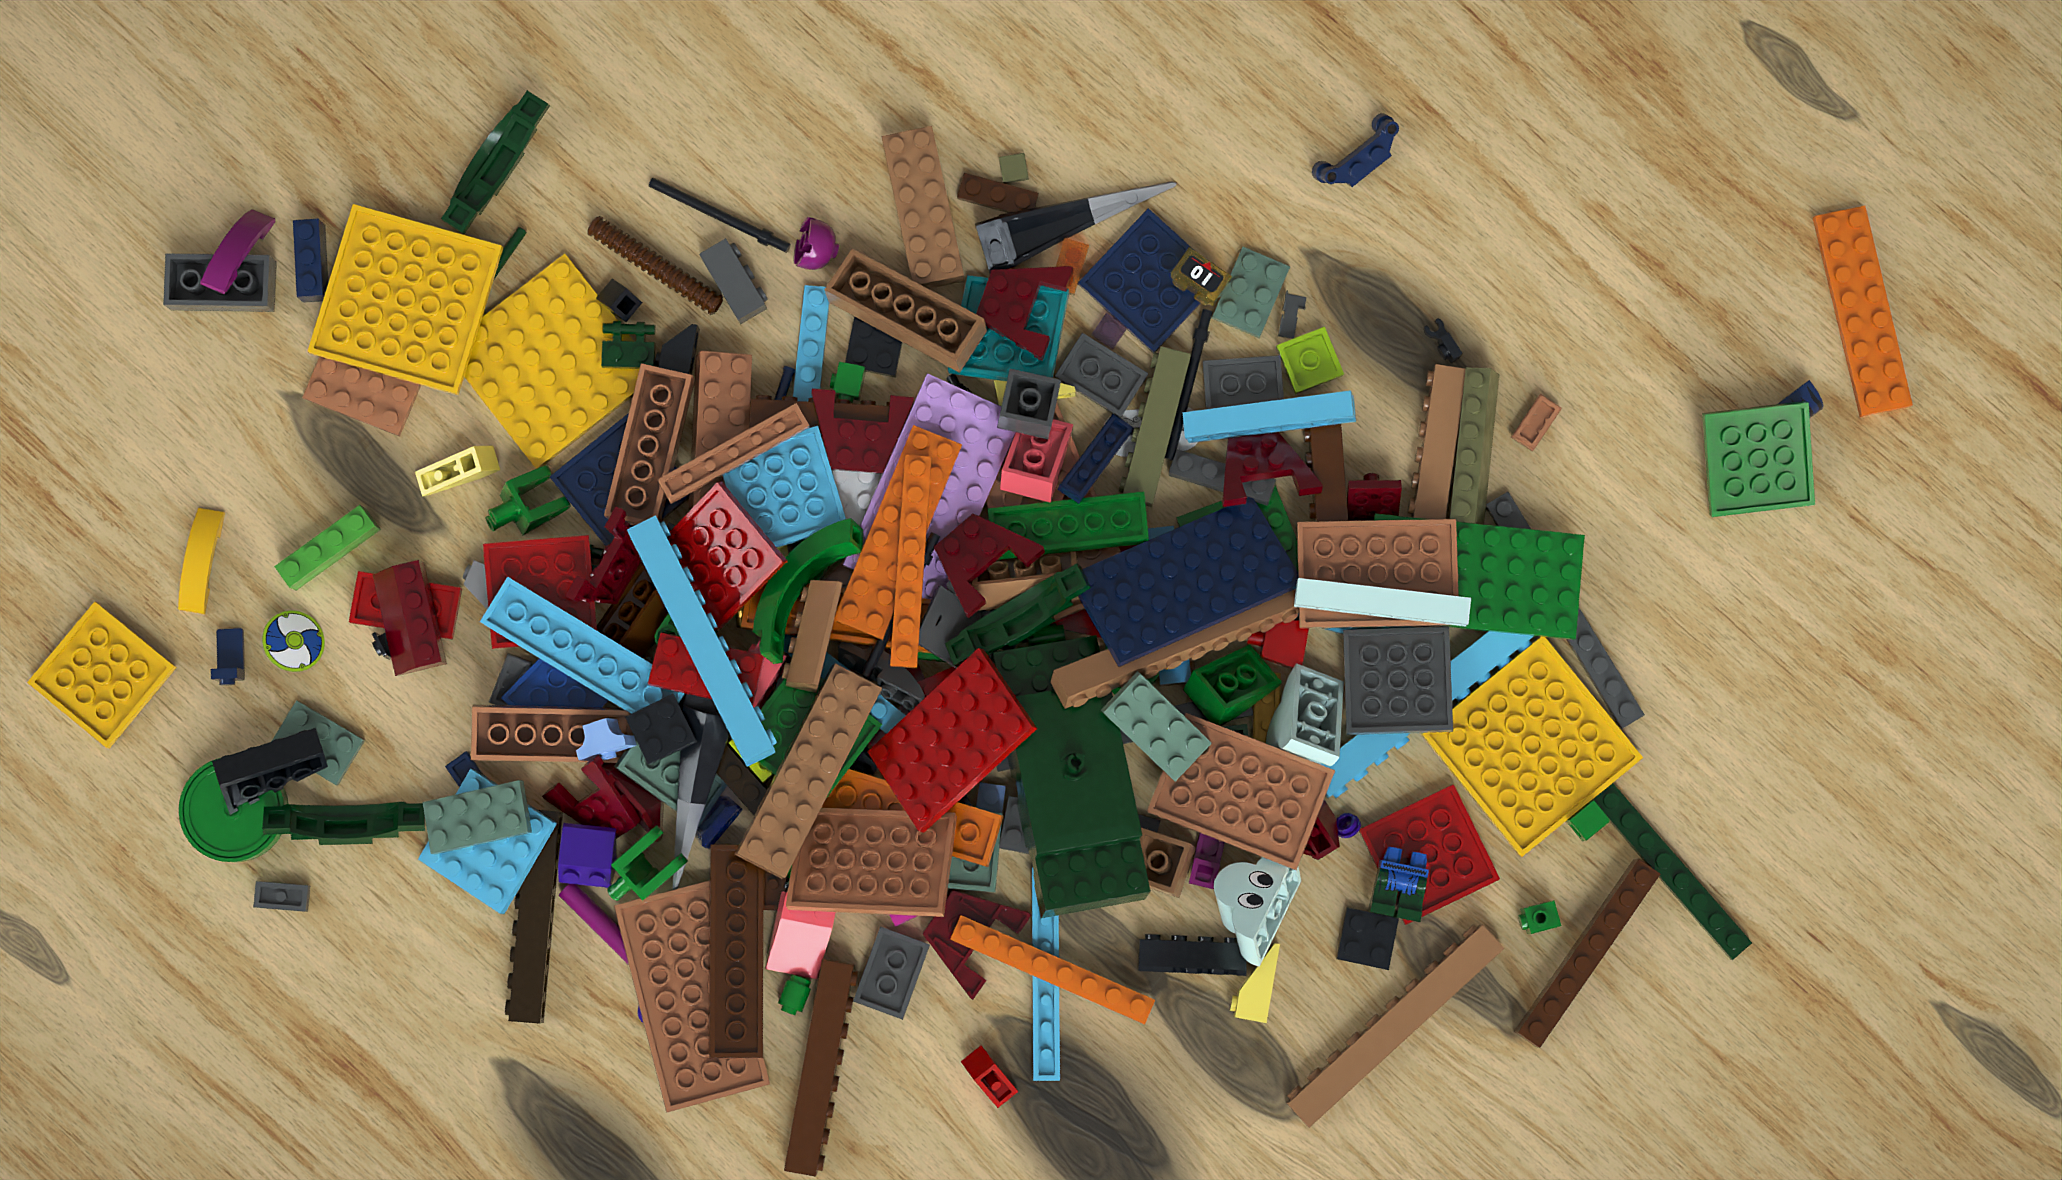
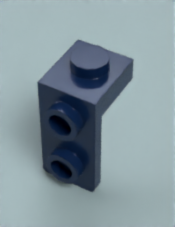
M241 628L218 629L216 631L217 669H211V679L218 681L221 686L235 685V681H245L244 630Z

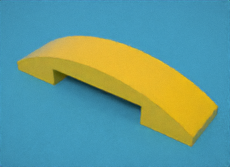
M198 508L183 561L178 610L199 614L206 613L210 592L208 583L217 538L221 536L225 512Z

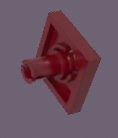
M1367 473L1363 476V480L1348 481V521H1374L1375 514L1399 516L1402 491L1401 480H1379L1378 474Z

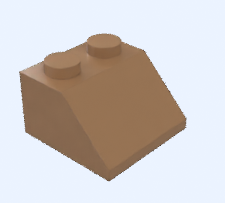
M1141 828L1142 837L1140 838L1150 889L1180 898L1196 848L1190 843Z

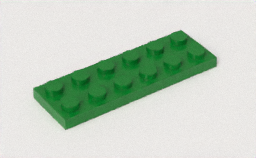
M1144 491L1083 498L1079 504L1070 499L1052 501L1051 503L1043 502L988 508L989 521L1042 545L1045 550L1043 555L1138 545L1149 540ZM1008 550L999 559L1017 557L1010 550Z

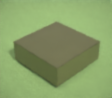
M1024 153L999 157L1004 184L1029 180Z

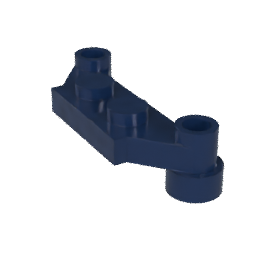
M1384 113L1377 114L1372 120V129L1376 133L1336 165H1331L1326 161L1315 163L1312 168L1313 178L1321 183H1347V185L1353 187L1392 156L1390 149L1394 136L1399 131V125L1392 117Z

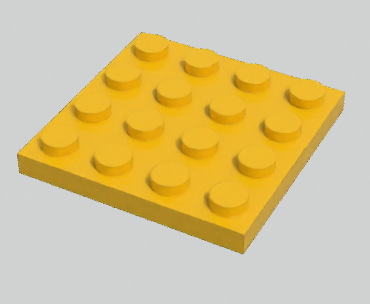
M94 601L27 683L103 746L110 749L177 667L102 605Z

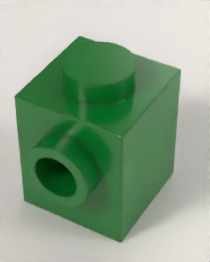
M839 362L837 373H832L830 388L836 390L835 396L838 399L850 400V403H853L854 400L860 401L866 374L865 367Z
M1555 900L1521 908V914L1518 915L1521 929L1526 930L1527 934H1534L1562 926Z

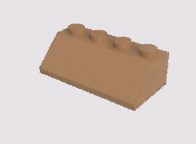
M1077 551L1041 555L1029 567L1025 566L1018 558L995 561L972 581V586L986 600V604L979 610L999 608L1055 573L1063 572L1074 564H1078Z
M811 580L809 587L804 586L800 602L805 603L803 613H797L794 627L799 628L797 638H791L788 650L789 653H793L791 663H785L782 678L787 679L786 686L817 693L843 582Z

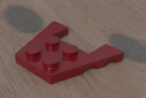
M1073 267L991 270L976 314L984 318L985 325L1002 337H1007L1015 342L1016 346L1029 351L1035 358L1043 361L1050 342L1049 336L1025 329L1040 286L1067 292L1074 272Z
M812 388L811 394L831 470L883 474L914 402V397L890 395L888 422L853 420L833 417L836 390Z
M1279 432L1228 438L1222 498L1223 507L1246 504L1247 496L1242 484L1243 482L1292 476L1299 496L1322 493L1323 485Z
M615 507L604 526L614 535V539L611 544L606 546L599 566L592 571L590 582L580 576H576L566 594L567 598L578 602L582 600L584 602L596 601L607 604L618 603L641 562V558L627 531L631 526L624 519L627 516L625 510Z
M973 513L934 546L937 557L968 618L986 604L985 598L970 583L1002 555L1010 550L1025 566L1029 567L1045 553L1042 545Z
M599 755L588 761L581 768L582 772L598 787L596 790L580 801H577L558 782L542 796L546 801L581 825L616 828V839L634 828L641 820L624 793L620 795L613 785L616 781L611 773L606 774L601 765L604 761Z
M952 890L946 898L944 917L934 916L922 934L967 995L973 1000L987 980L965 965V962L974 950L950 940L960 916L967 917L989 928L997 919L1019 934L1032 915L1026 911Z

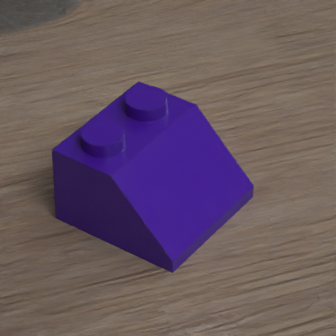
M563 823L558 861L559 883L608 888L612 885L615 869L611 864L617 860L616 828Z

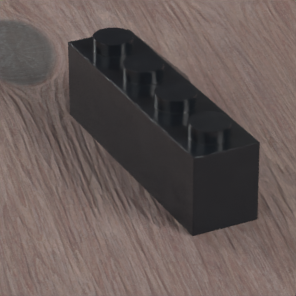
M316 728L303 730L297 734L275 739L272 742L257 747H250L244 751L225 755L212 761L230 815L239 811L237 806L246 802L251 805L260 800V795L270 790L276 793L284 789L287 782L291 780L298 782L328 767Z
M1145 934V939H1139L1138 971L1246 976L1247 967L1246 959L1240 953L1237 938L1224 937V943L1213 942L1214 937L1198 936L1197 942L1187 941V936L1171 935V940H1161V935Z

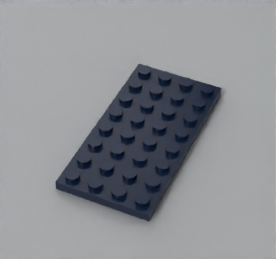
M1248 497L1246 504L1227 506L1084 568V574L1091 588L1078 597L1118 667H1121L1296 589L1298 571L1255 500Z

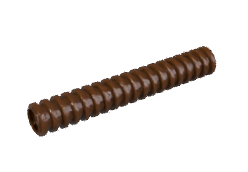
M602 216L596 217L591 222L587 231L588 236H594L596 241L601 240L602 245L607 244V248L610 250L614 249L616 254L621 253L622 258L627 257L628 262H634V265L636 267L640 266L643 272L647 270L648 275H654V278L656 280L660 279L663 285L668 284L669 289L674 288V291L676 293L680 292L683 298L688 297L689 302L694 301L695 306H701L703 311L708 310L709 315H713L718 311L723 302L721 294L716 295L717 292L715 290L710 291L709 286L704 287L703 282H696L697 279L695 277L690 278L689 273L684 274L683 269H676L677 266L675 264L670 265V261L667 259L664 261L663 256H657L655 251L650 252L649 247H643V243H637L634 237L630 239L628 233L623 234V230H617L614 224L610 225L608 220L603 221Z

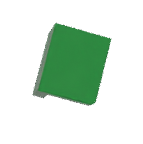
M1593 800L1566 822L1581 841H1587L1608 824L1610 819Z

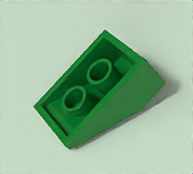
M1249 644L1194 670L1183 690L1211 723L1221 726L1235 719L1282 684V681Z

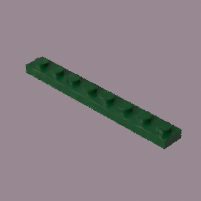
M1613 783L1591 800L1597 803L1610 819L1611 824L1645 863L1661 874L1659 879L1730 960H1734L1752 944L1749 938Z

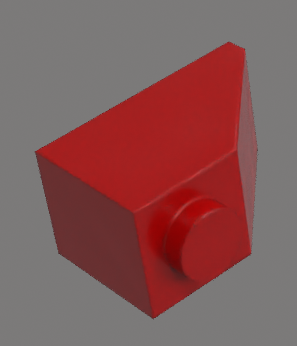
M982 1045L960 1061L973 1080L997 1108L1018 1093V1090Z

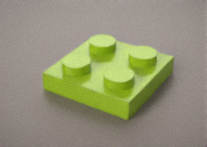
M1325 327L1276 346L1295 395L1344 375Z

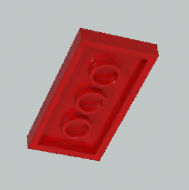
M358 571L349 623L385 629L373 579L374 573ZM429 583L441 638L453 640L462 588Z
M660 633L648 685L712 699L681 637ZM729 648L725 653L729 661L735 659L741 671V674L737 676L741 684L746 682L753 695L749 700L753 706L765 657L761 654Z

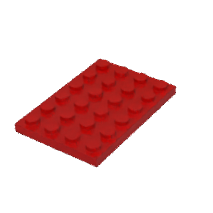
M978 648L867 752L917 830L924 833L1038 728L985 650Z

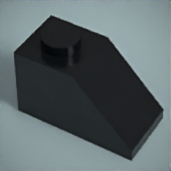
M691 324L663 344L661 352L656 354L655 367L692 375L700 332L698 325Z

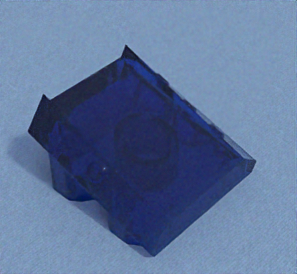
M720 796L697 829L695 837L701 846L706 849H710V845H714L743 810L730 797Z

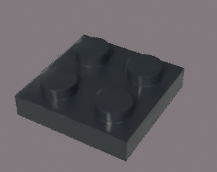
M854 317L845 363L864 366L866 372L896 377L903 342Z
M674 694L625 717L648 765L697 742Z
M1346 907L1336 959L1389 970L1399 918Z

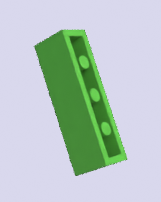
M359 505L274 567L288 587L297 591L381 529L367 509Z

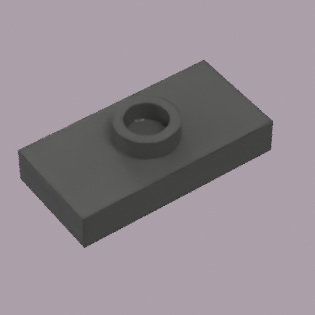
M507 653L489 703L508 705L501 697L532 666V662Z

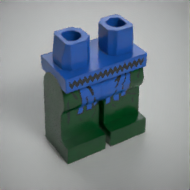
M1388 846L1383 860H1379L1368 911L1421 922V911L1429 870L1426 869L1427 854L1412 851L1409 865L1400 864L1402 849ZM1398 892H1399L1398 901H1397V906H1395V904H1396V899H1397V894H1398Z

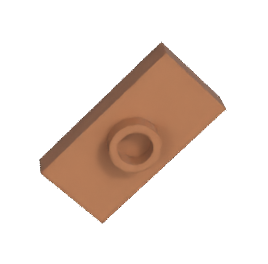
M1540 394L1511 438L1533 452L1562 408Z

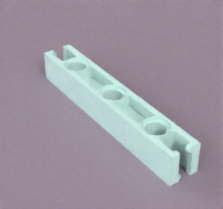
M1298 578L1296 582L1294 607L1464 627L1469 623L1471 598L1304 578Z

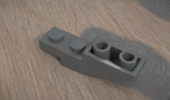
M841 642L838 646V661L847 669H853L861 673L874 646L870 645L867 650H864L852 643ZM883 651L871 677L866 678L877 682V686L882 688L880 694L884 698L891 699L911 711L925 698V695L920 685L905 667L890 666L891 655Z

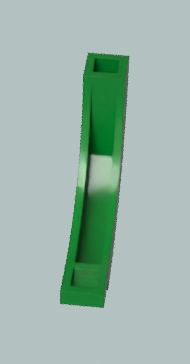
M852 518L828 525L806 538L785 557L787 562L768 581L757 606L753 632L761 638L759 643L761 654L771 663H783L784 636L787 620L804 586L806 587L817 574L834 562L861 553L863 549V529Z

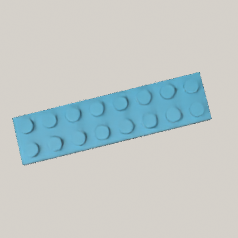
M509 577L506 578L480 620L482 624L631 714L671 694H674L678 703H680L685 693L649 686L648 680L653 664Z

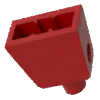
M1293 620L1289 623L1281 622L1269 631L1253 633L1247 639V644L1262 646L1260 652L1262 659L1292 670L1296 663L1303 665L1309 628H1299V620Z

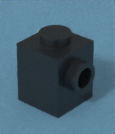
M611 279L596 297L611 313L625 322L630 319L643 303L614 279Z

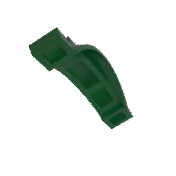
M528 90L525 92L519 103L510 109L476 152L450 200V206L441 218L442 221L462 234L466 233L476 216L482 214L494 195H498L524 156V149L536 133L537 125L550 107L547 102Z
M1076 563L1063 572L1055 573L963 629L958 636L946 642L945 646L954 666H960L978 648L985 650L989 656L1005 645L1013 647L1054 622L1056 614L1073 605L1072 599L1091 588L1082 567Z
M393 802L340 806L285 804L283 806L264 807L262 829L263 835L291 834V840L318 839L319 845L373 844V838H399V832L425 831V815L423 803Z

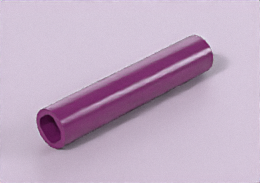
M568 884L558 896L628 964L619 925L577 884Z

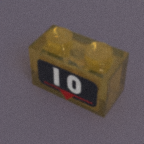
M1190 247L1171 272V278L1174 279L1172 283L1183 291L1188 289L1195 294L1194 298L1205 306L1208 303L1214 306L1232 279L1231 275Z

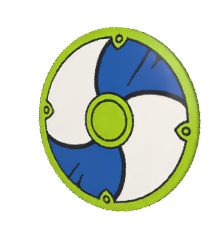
M281 612L269 620L263 631L262 643L267 657L273 664L283 670L290 672L307 670L314 666L323 654L325 640L322 629L312 617L303 612Z

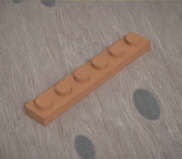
M797 403L657 479L670 504L808 429L809 424Z

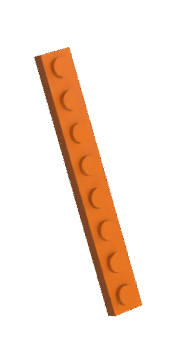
M905 455L891 667L917 668L931 456Z
M962 915L950 939L1143 1024L1146 1023L1155 1002L1150 997Z

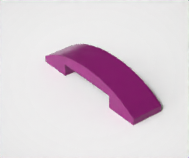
M253 209L245 213L233 225L218 246L202 277L201 285L225 294L238 276L237 269L258 239L263 240L276 222L275 218Z
M1202 833L1199 834L1189 884L1214 889V881L1219 872L1225 842Z

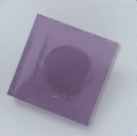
M1106 313L1093 331L1092 336L1113 350L1127 331V328Z

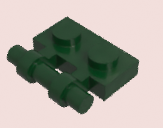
M622 321L603 323V333L613 334V341H602V368L640 369L641 363L655 366L656 344L655 342H645L646 335L656 334V325L646 324L645 322L622 324ZM622 334H636V342L622 341Z

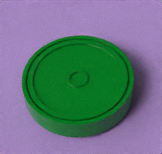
M210 761L193 773L181 793L179 820L183 833L197 851L211 859L234 863L255 859L269 851L282 835H263L264 807L288 804L285 788L276 793L270 790L260 795V800L251 805L246 802L237 806L239 811L230 815L213 763Z

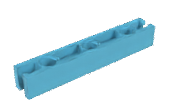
M1351 390L1183 412L1185 439L1189 443L1356 422L1355 402Z

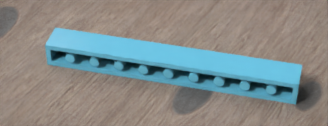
M655 515L627 529L746 767L774 754L773 745L777 743L770 729L765 731L761 723L765 718L759 706L753 708L749 698L753 697L752 692L746 682L741 684L737 676L741 674V671L735 659L729 661L725 653L729 650V647L723 636L717 637L714 628L718 626L711 612L705 614L702 605L706 604L699 590L694 592L690 584L694 579L688 567L682 568L678 560L682 558V555L676 544L670 545L667 537L671 534L665 522L659 523Z
M1488 631L1450 661L1452 700L1456 698L1460 701L1471 693L1469 690L1471 685L1475 682L1481 685L1491 677L1490 670L1495 666L1501 669L1512 660L1509 655L1516 650L1521 653L1532 644L1530 639L1534 636ZM1410 733L1365 734L1353 737L1340 748V757L1332 766L1320 764L1335 770L1326 797L1329 798L1333 795L1337 798L1348 789L1346 784L1352 779L1358 782L1369 772L1366 768L1373 762L1378 766L1389 757L1386 753L1394 746L1398 750L1410 741L1407 737Z

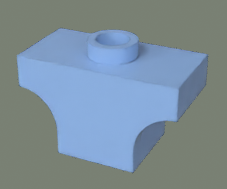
M605 718L583 725L585 740L576 752L580 761H590L597 755L602 760H608L617 757L616 752L637 745L634 735H625L621 732L617 719Z

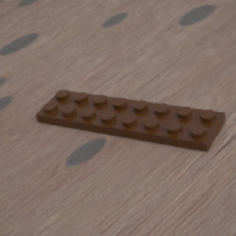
M710 845L709 1058H763L764 869L735 855L739 845Z

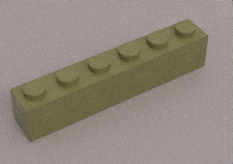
M1162 346L1159 353L1154 352L1150 367L1155 368L1153 378H1147L1144 392L1149 393L1147 402H1141L1138 417L1142 418L1140 428H1134L1131 442L1136 443L1134 453L1128 452L1125 467L1130 468L1127 478L1122 477L1118 491L1123 494L1144 491L1146 506L1152 507L1191 357L1190 353Z
M1466 367L1450 513V519H1456V522L1484 525L1500 376L1491 368Z

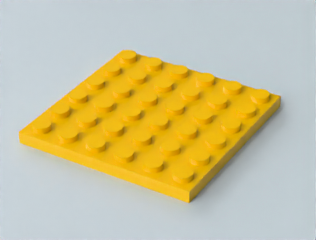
M353 204L307 352L459 395L503 246Z
M563 254L482 317L464 375L465 379L536 469L544 466L632 398L640 370L601 367L602 341H613V334L603 333V323H613V321L618 320L609 309L596 299L597 293L566 254ZM622 334V341L634 342L629 334Z
M1539 637L1527 649L1518 654L1452 708L1453 732L1421 733L1423 738L1520 857H1523L1643 759L1642 755L1546 637Z

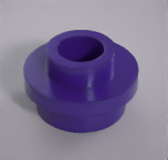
M1344 813L1336 819L1338 836L1341 838L1353 837L1361 828L1359 818L1351 813Z

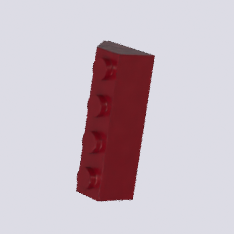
M415 560L394 565L373 574L395 676L446 665V656L425 563Z

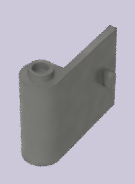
M940 585L937 587L920 623L919 646L957 668L951 660L945 643L958 636L963 629L995 609L990 611L978 610L968 618L957 596Z

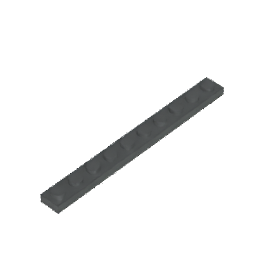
M1509 492L1486 504V509L1497 526L1531 529ZM1578 608L1576 639L1566 640L1620 729H1623L1645 714L1582 611Z

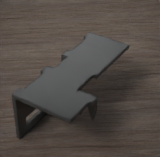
M1288 290L1286 291L1282 310L1285 313L1281 317L1278 336L1294 339L1298 320V308L1306 309L1307 297L1288 294Z

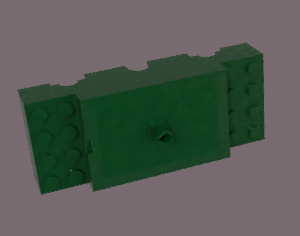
M1097 635L993 652L991 661L1038 728L1007 757L1011 777L1015 779L1017 785V807L1026 848L1028 847L1033 863L1034 887L1041 918L1145 900L1151 892L1140 843L1142 830L1121 731L1101 711L1113 698L1112 691L1104 697L1098 698L1096 696L1088 699L1085 704L1079 707L1071 706L1064 709L1051 684L1054 670L1100 652Z

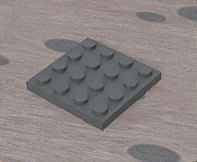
M1449 626L1343 630L1347 735L1453 732Z

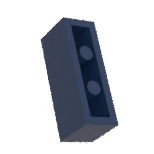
M319 218L293 220L297 298L303 303L323 301L328 286L325 224Z

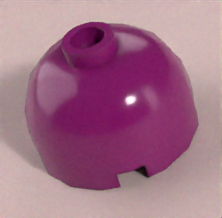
M807 217L800 228V232H803L801 239L796 240L793 262L797 267L817 270L826 266L831 258H836L839 244L835 243L836 236L832 227L821 220Z

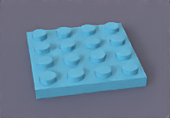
M818 426L802 431L723 475L726 487L777 548L805 540L822 528L846 519Z
M470 769L456 794L498 784L475 769ZM527 804L532 833L439 854H431L428 841L418 860L498 913L505 914L557 822Z

